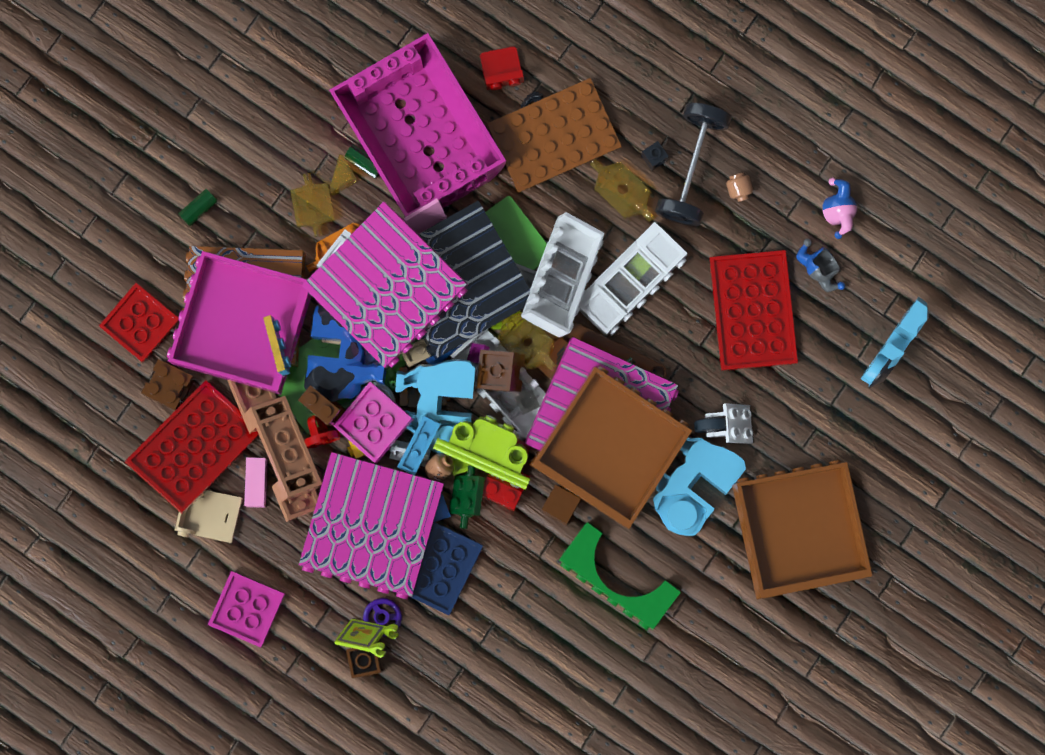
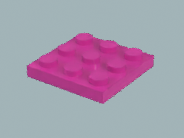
M369 382L334 424V427L377 464L414 419L374 383Z
M231 571L208 625L262 648L285 594Z

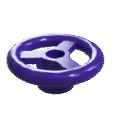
M386 598L375 599L365 608L363 621L369 622V613L373 608L376 624L385 625L389 620H396L395 625L399 628L402 615L400 608L392 600ZM378 605H389L393 608L395 614H389L386 610L380 609ZM380 614H385L386 618L384 621L379 620Z

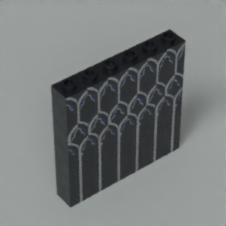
M479 201L418 234L469 284L466 287L468 291L461 298L457 296L452 301L454 305L447 312L443 311L439 315V321L433 326L430 324L425 329L427 333L420 340L424 339L427 345L425 349L430 357L433 356L436 360L524 309L530 294V288Z

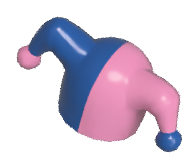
M832 177L829 179V184L832 186L837 185L838 193L824 200L823 214L826 221L830 224H841L840 231L834 234L836 239H841L842 235L852 230L853 218L857 212V204L850 196V183Z

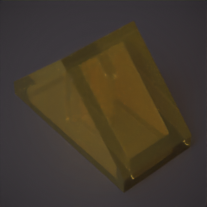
M340 154L329 189L331 195H336L357 183V179L347 161Z

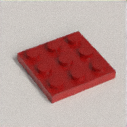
M135 283L99 327L144 363L179 322V318L140 285Z

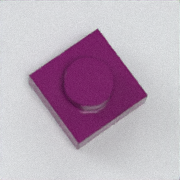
M472 343L467 360L473 364H479L480 350H489L490 347Z

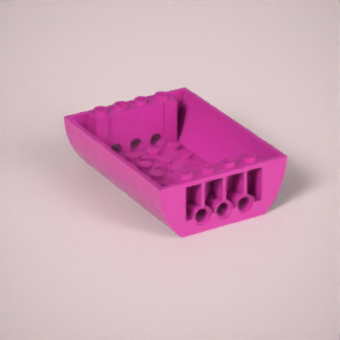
M428 33L329 90L405 217L436 198L443 209L490 182L505 166V158ZM398 100H404L406 105L404 108L399 109L395 106V103ZM409 115L414 116L415 122L407 124L405 118ZM432 147L435 150L434 154L431 156L425 155V148ZM436 163L444 165V169L441 172H436L433 169Z

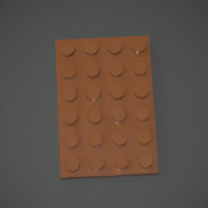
M591 78L487 123L497 147L506 160L505 166L517 193L622 147Z

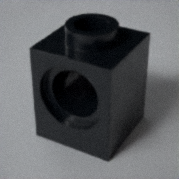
M658 141L643 150L641 155L651 171L666 163L669 157Z

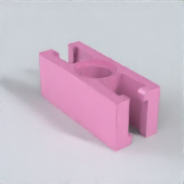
M246 458L244 504L246 507L266 508L268 464L266 458Z

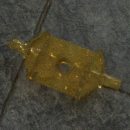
M596 159L592 161L590 165L599 174L594 191H597L623 216V219L639 214L643 215L649 222L655 218L647 210V202L651 191L622 162L605 167ZM619 185H626L628 192L620 194L617 190Z
M522 313L501 321L502 326L497 339L510 352L525 354L524 366L527 369L536 368L542 364L546 365L551 371L557 368V365L550 358L555 342L540 327L522 318ZM531 338L532 344L528 347L523 346L524 340Z

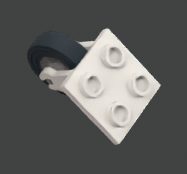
M723 404L724 412L705 414V419L694 422L695 432L707 433V437L726 436L727 443H753L750 405Z

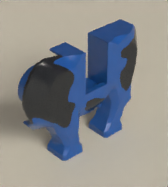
M321 304L316 306L313 315L311 337L318 340L341 342L339 358L308 355L304 388L307 390L311 385L330 402H334L344 398L353 399L361 392V385L367 382L376 381L384 385L386 368L381 364L378 366L375 364L364 365V347Z

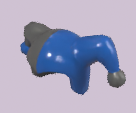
M805 239L803 246L796 255L797 261L806 267L808 275L813 280L818 281L825 292H832L837 289L843 290L845 288L843 282L838 284L831 283V278L841 270L838 262L824 247L812 255L808 254L807 248L812 244V241Z

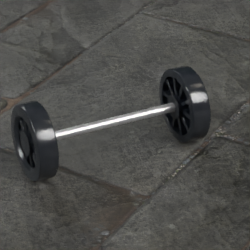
M691 102L686 104L683 117L690 123L700 126L701 130L680 201L659 199L655 212L660 217L672 222L699 226L704 215L703 211L691 204L685 203L706 129L727 130L732 117L728 112L718 107Z

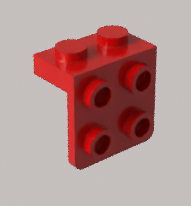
M513 46L480 54L487 90H499L505 86L513 87L524 83L523 71L521 70L516 47Z

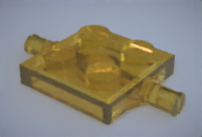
M305 173L303 174L305 185L290 190L297 228L313 227L314 237H318V235L321 237L320 225L335 221L328 183L312 184L311 173H307V175Z

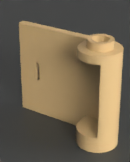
M206 490L183 514L178 513L175 531H178L177 535L189 538V534L232 543L243 498Z

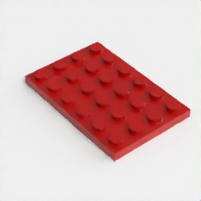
M786 250L710 257L721 371L797 364Z
M205 380L125 460V463L183 514L259 436L258 431L249 433L240 410Z

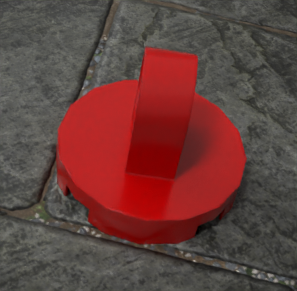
M316 415L308 418L307 423L311 437L304 439L307 449L317 448L318 445L322 444L327 445L341 438L338 430L328 431L327 425Z

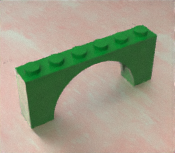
M587 522L560 557L559 561L562 562L560 566L568 572L570 570L574 571L577 574L576 578L585 584L586 581L592 585L591 589L598 595L602 593L608 597L607 601L614 607L617 605L624 609L622 612L630 619L633 616L638 619V625L642 628L653 630L678 597L680 591L667 581H664L651 593L638 597H627L610 590L599 578L594 561L596 545L602 533Z

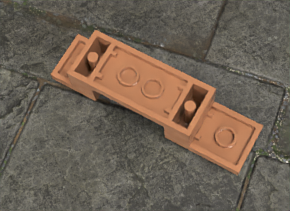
M228 380L249 433L258 431L277 476L278 482L272 486V489L286 522L314 512L318 500L315 490L322 485V482L286 396L276 398L273 392Z

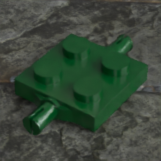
M469 464L467 474L455 476L450 503V514L461 516L459 528L468 529L470 517L480 516L485 477L475 475L476 467Z

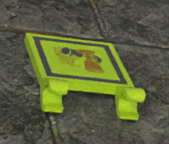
M351 619L335 640V644L368 651L382 658L386 654V651H382L385 648V644L377 642L383 634L391 639H396L399 636V633H396L398 626L395 624L384 626Z

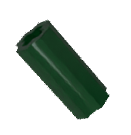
M354 144L349 147L344 159L376 179L380 174L368 154Z
M205 189L178 214L190 227L218 201Z

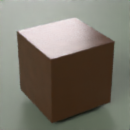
M555 484L541 512L567 526L581 498L575 496L566 488H561Z
M346 649L352 679L382 673L379 657L364 650Z

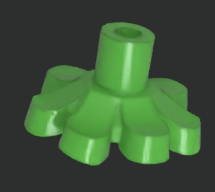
M388 367L386 369L385 385L391 391L396 390L398 370L393 372V369Z

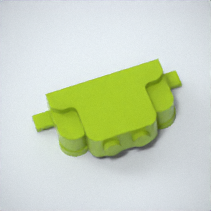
M486 415V417H479L474 424L467 420L457 423L453 428L449 442L437 438L433 449L526 490L530 478L520 473L527 461L528 451L524 445L517 444L519 435L514 430V426L507 423L502 425L496 422V418Z

